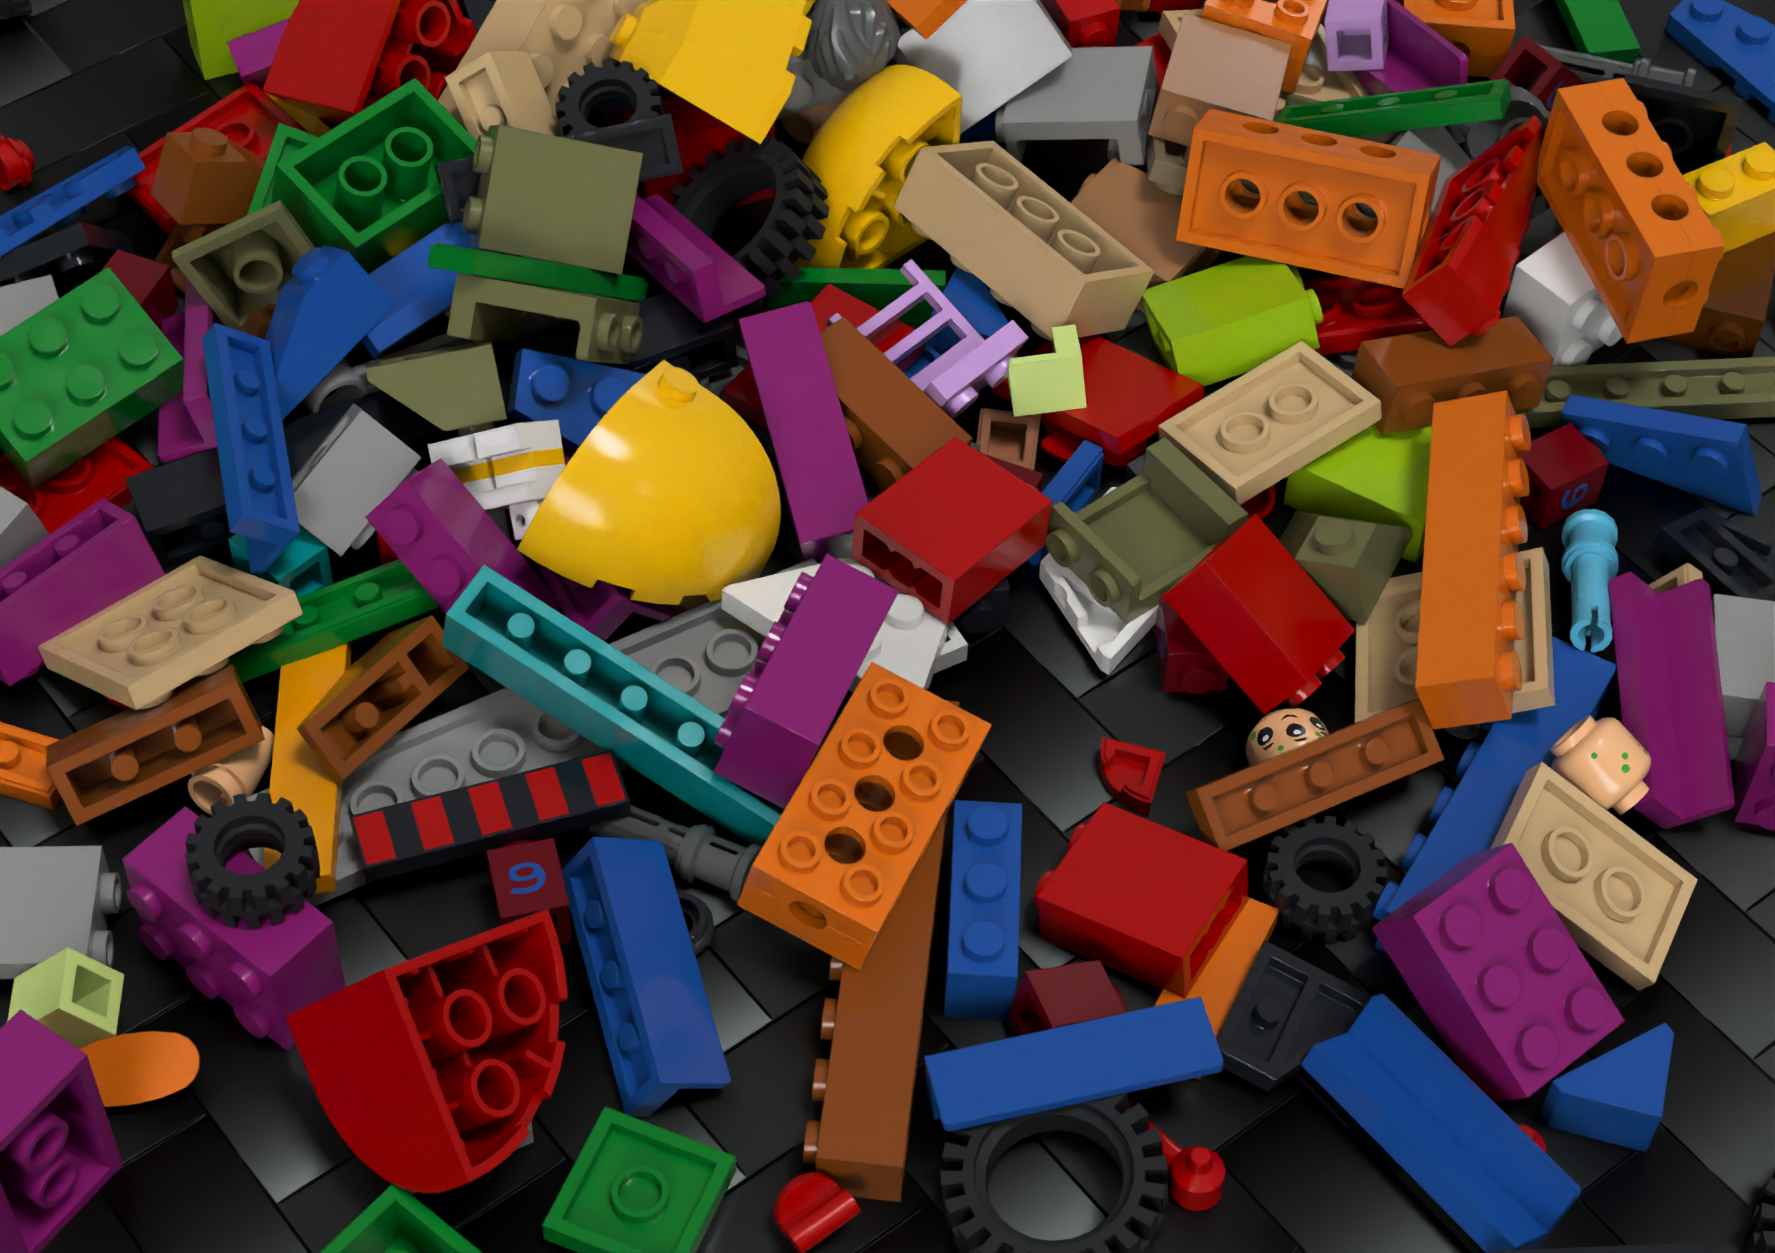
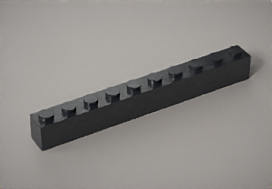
M666 291L635 302L640 303L638 317H641L643 320V337L638 351L634 354L632 353L629 364L591 362L647 374L661 361L665 360L674 367L686 370L699 381L738 367L735 329L728 314L704 323L672 293ZM579 322L562 326L545 334L493 351L507 419L494 421L496 428L515 423H524L507 413L515 353L524 348L576 359L580 332ZM382 390L342 404L330 406L322 411L283 424L291 479L353 403L422 457L414 466L418 471L431 465L428 444L459 437L457 429L443 431ZM217 447L125 478L148 543L162 569L230 546L228 539L236 533L229 532Z

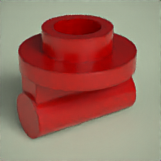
M820 1172L804 1173L792 1179L782 1189L774 1206V1220L778 1229L788 1238L798 1253H805L861 1213L852 1195L845 1188L841 1189L828 1175Z

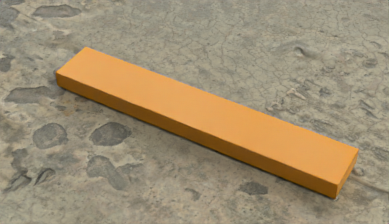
M352 641L314 656L283 665L280 669L269 794L273 804H276L281 797L291 801L294 812L301 809L307 816L309 826H312L320 863V878H316L317 890L315 893L335 891L343 781L335 783L296 728L351 666ZM264 847L262 866L265 869H269L280 859L282 854L276 850Z

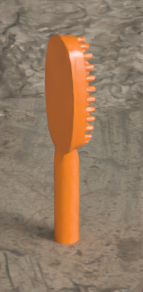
M146 1031L125 1033L95 1041L79 1049L88 1056L104 1107L133 1105L163 1098L187 1087L196 1078L200 1069V1054L197 1046L188 1037L174 1032Z

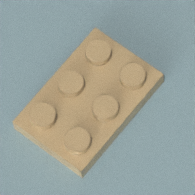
M1300 341L1158 425L1159 439L1161 440L1166 437L1238 505H1241L1381 420V400L1306 343Z
M1540 762L1526 771L1490 849L1513 843L1575 943L1636 990L1640 991L1655 983L1698 879L1545 763Z

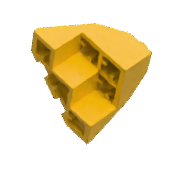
M647 0L638 5L632 15L625 12L621 16L609 38V42L615 45L609 57L619 63H622V61L632 63L634 72L640 68L648 72L650 81L654 80L660 88L690 102L747 138L761 144L792 92L796 76L786 70L790 55L798 58L804 51L812 20L807 18L806 15L816 0Z

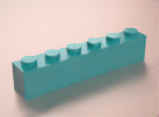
M486 565L482 566L447 612L442 641L443 647L603 750H612L617 759L751 845L755 843L760 846L765 844L785 809L714 773L725 748L713 743L725 718Z

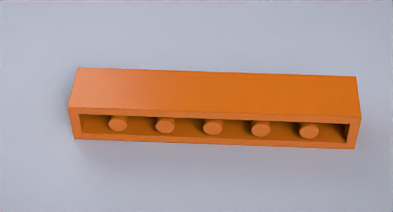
M1507 390L1433 403L1415 689L1433 730L1512 719L1513 691L1522 689V670L1516 651H1514L1515 641L1523 640L1524 638L1523 616L1520 605L1516 601V594L1518 591H1524L1526 588L1525 568L1522 557L1518 552V544L1526 543L1528 539L1527 522L1524 510L1520 505V497L1529 495V477L1525 462L1522 459V452L1531 449V435L1525 414H1515Z

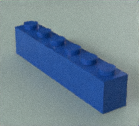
M1552 636L1555 705L1512 713V719L1483 723L1482 731L1488 733L1482 744L1472 740L1467 746L1455 776L1461 778L1456 790L1447 786L1442 789L1429 817V822L1435 825L1428 837L1420 833L1416 834L1401 865V869L1406 871L1407 874L1400 885L1392 881L1388 882L1375 907L1374 918L1381 921L1467 856L1491 848L1526 771L1540 762L1545 763L1551 768L1556 757L1550 749L1555 742L1587 715H1591L1596 720L1605 704L1617 669L1616 664L1585 650L1581 651L1575 646ZM1377 938L1375 948L1387 953Z

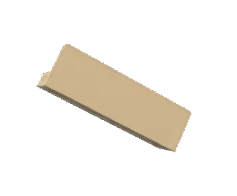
M488 51L445 77L466 129L476 141L479 135H488L490 125H503L561 137L556 116L532 60L526 51Z

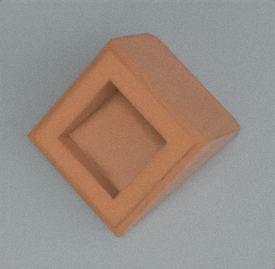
M981 408L976 444L981 445L980 452L1034 470L1041 415L1034 414L1014 417L1011 411Z

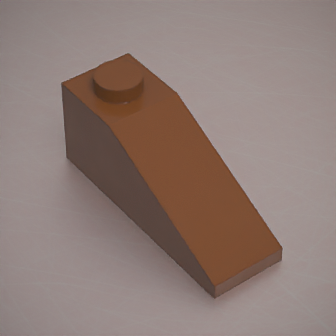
M196 128L193 132H167L151 196L179 225L232 223L247 216L266 160L213 129Z
M433 615L386 635L344 672L296 728L335 783L343 781L469 669L465 660L442 646L444 631Z

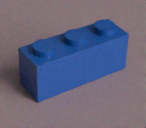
M955 800L950 859L944 1017L1010 1021L1007 1014L1016 995L1018 979L1022 804Z

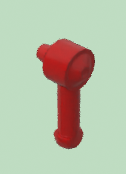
M1128 1099V1107L1131 1109L1135 1105ZM1149 1121V1129L1157 1127ZM1157 1127L1162 1138L1163 1155H1166L1167 1172L1171 1175L1169 1189L1172 1198L1181 1207L1197 1212L1208 1210L1215 1206L1222 1196L1226 1170L1223 1160L1216 1152L1209 1148L1194 1146L1183 1149Z

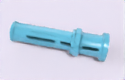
M1583 509L1574 512L1565 520L1562 526V544L1565 547L1562 555V572L1566 579L1571 582L1572 626L1570 628V640L1576 648L1584 651L1586 645L1585 636H1590V652L1604 650L1612 640L1609 579L1615 578L1618 572V554L1615 550L1618 542L1617 525L1614 519L1606 512L1597 509Z

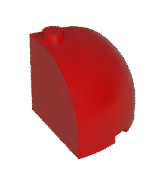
M300 0L283 32L262 91L335 126L340 125L414 78L438 101L447 86L445 77L456 71L477 33L473 20L464 18L457 0Z
M545 909L383 969L285 1016L311 1083L329 1120L349 1148L368 1167L387 1181L414 1192L440 1193L467 1184L491 1171L508 1158L529 1135L530 1131L527 1127L531 1123L541 1101L552 1095L561 1069L566 1042L558 1041L559 1002L568 999L564 961L549 910Z

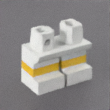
M559 420L515 423L428 444L431 464L442 458L509 540L510 536L505 510L509 509L515 541L522 540L537 510L565 468Z

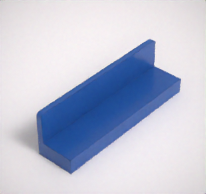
M462 222L455 224L445 223L369 274L395 305L361 339L362 343L375 360L451 309L456 274L459 272L428 267L431 245L435 246L436 243L512 256L518 255L469 247L470 234L462 232Z
M214 323L203 336L202 343L229 532L246 537L250 571L252 574L262 576L300 534L270 341Z
M592 837L561 870L624 1112L632 1117H650L679 1089H722L731 1081L663 844L658 840Z
M1384 994L1375 995L1369 1000L1348 1033L1313 1045L1301 1063V1066L1486 1253L1487 1251L1539 1249L1581 1193L1580 1186Z
M1201 997L924 1056L927 1093L934 1120L941 1119L943 1129L946 1131H955L1219 1073L1223 1070V1058Z

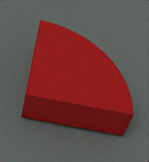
M1102 737L1099 755L1101 778L1108 791L1118 802L1136 813L1149 817L1163 770L1166 752Z

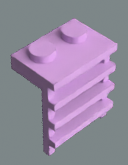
M911 259L902 266L900 272L914 287L856 329L869 340L925 299L937 314L883 354L896 365L949 325L960 337L961 341L910 378V380L947 415L954 419L979 397L977 392L988 384L995 388L1009 377L1008 361L1014 358L1029 337L1014 320H1011L988 339L984 340ZM836 313L828 319L826 326H831L842 317Z

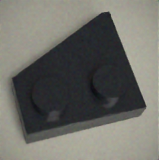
M1264 940L1216 1037L1223 1058V1069L1269 1092L1303 1069L1301 1063L1313 1045L1348 1033L1373 996Z

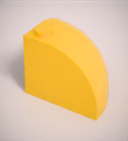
M896 64L884 68L883 71L859 85L838 105L823 123L802 158V161L820 178V184L827 191L828 198L823 202L829 207L828 218L819 220L826 229L822 239L808 240V243L817 250L811 261L798 258L794 265L797 267L883 269L927 240V238L916 233L911 228V221L893 206L921 147L959 144L962 94L937 76L923 69L910 65Z
M663 360L635 383L590 432L546 495L517 550L555 573L589 588H593L598 579L616 586L632 589L630 600L654 604L679 605L684 596L706 594L710 602L722 599V589L726 586L757 579L774 550L781 521V503L776 476L762 444L747 423L728 404L701 386L692 374L684 369L674 367Z

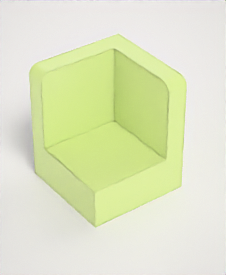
M1075 324L1051 327L1054 353L1012 358L1008 361V384L1014 417L1087 408L1082 354Z

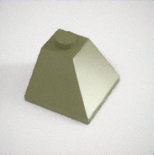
M281 200L173 250L172 259L226 327L247 333L242 325L254 308L264 310L269 303L277 304L282 287L294 276L292 273L293 266L304 254L314 249L315 246Z
M482 340L369 362L366 366L367 378L370 383L443 431L457 429L458 435L461 437L496 428L494 421L507 419L491 341Z
M1295 511L1279 541L1347 620L1367 623L1411 540L1412 533L1410 527Z

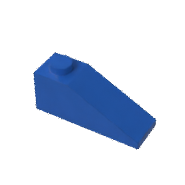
M324 245L321 249L317 247L308 251L295 263L292 268L294 276L281 289L265 340L270 341L282 421L395 305L390 297L346 250Z

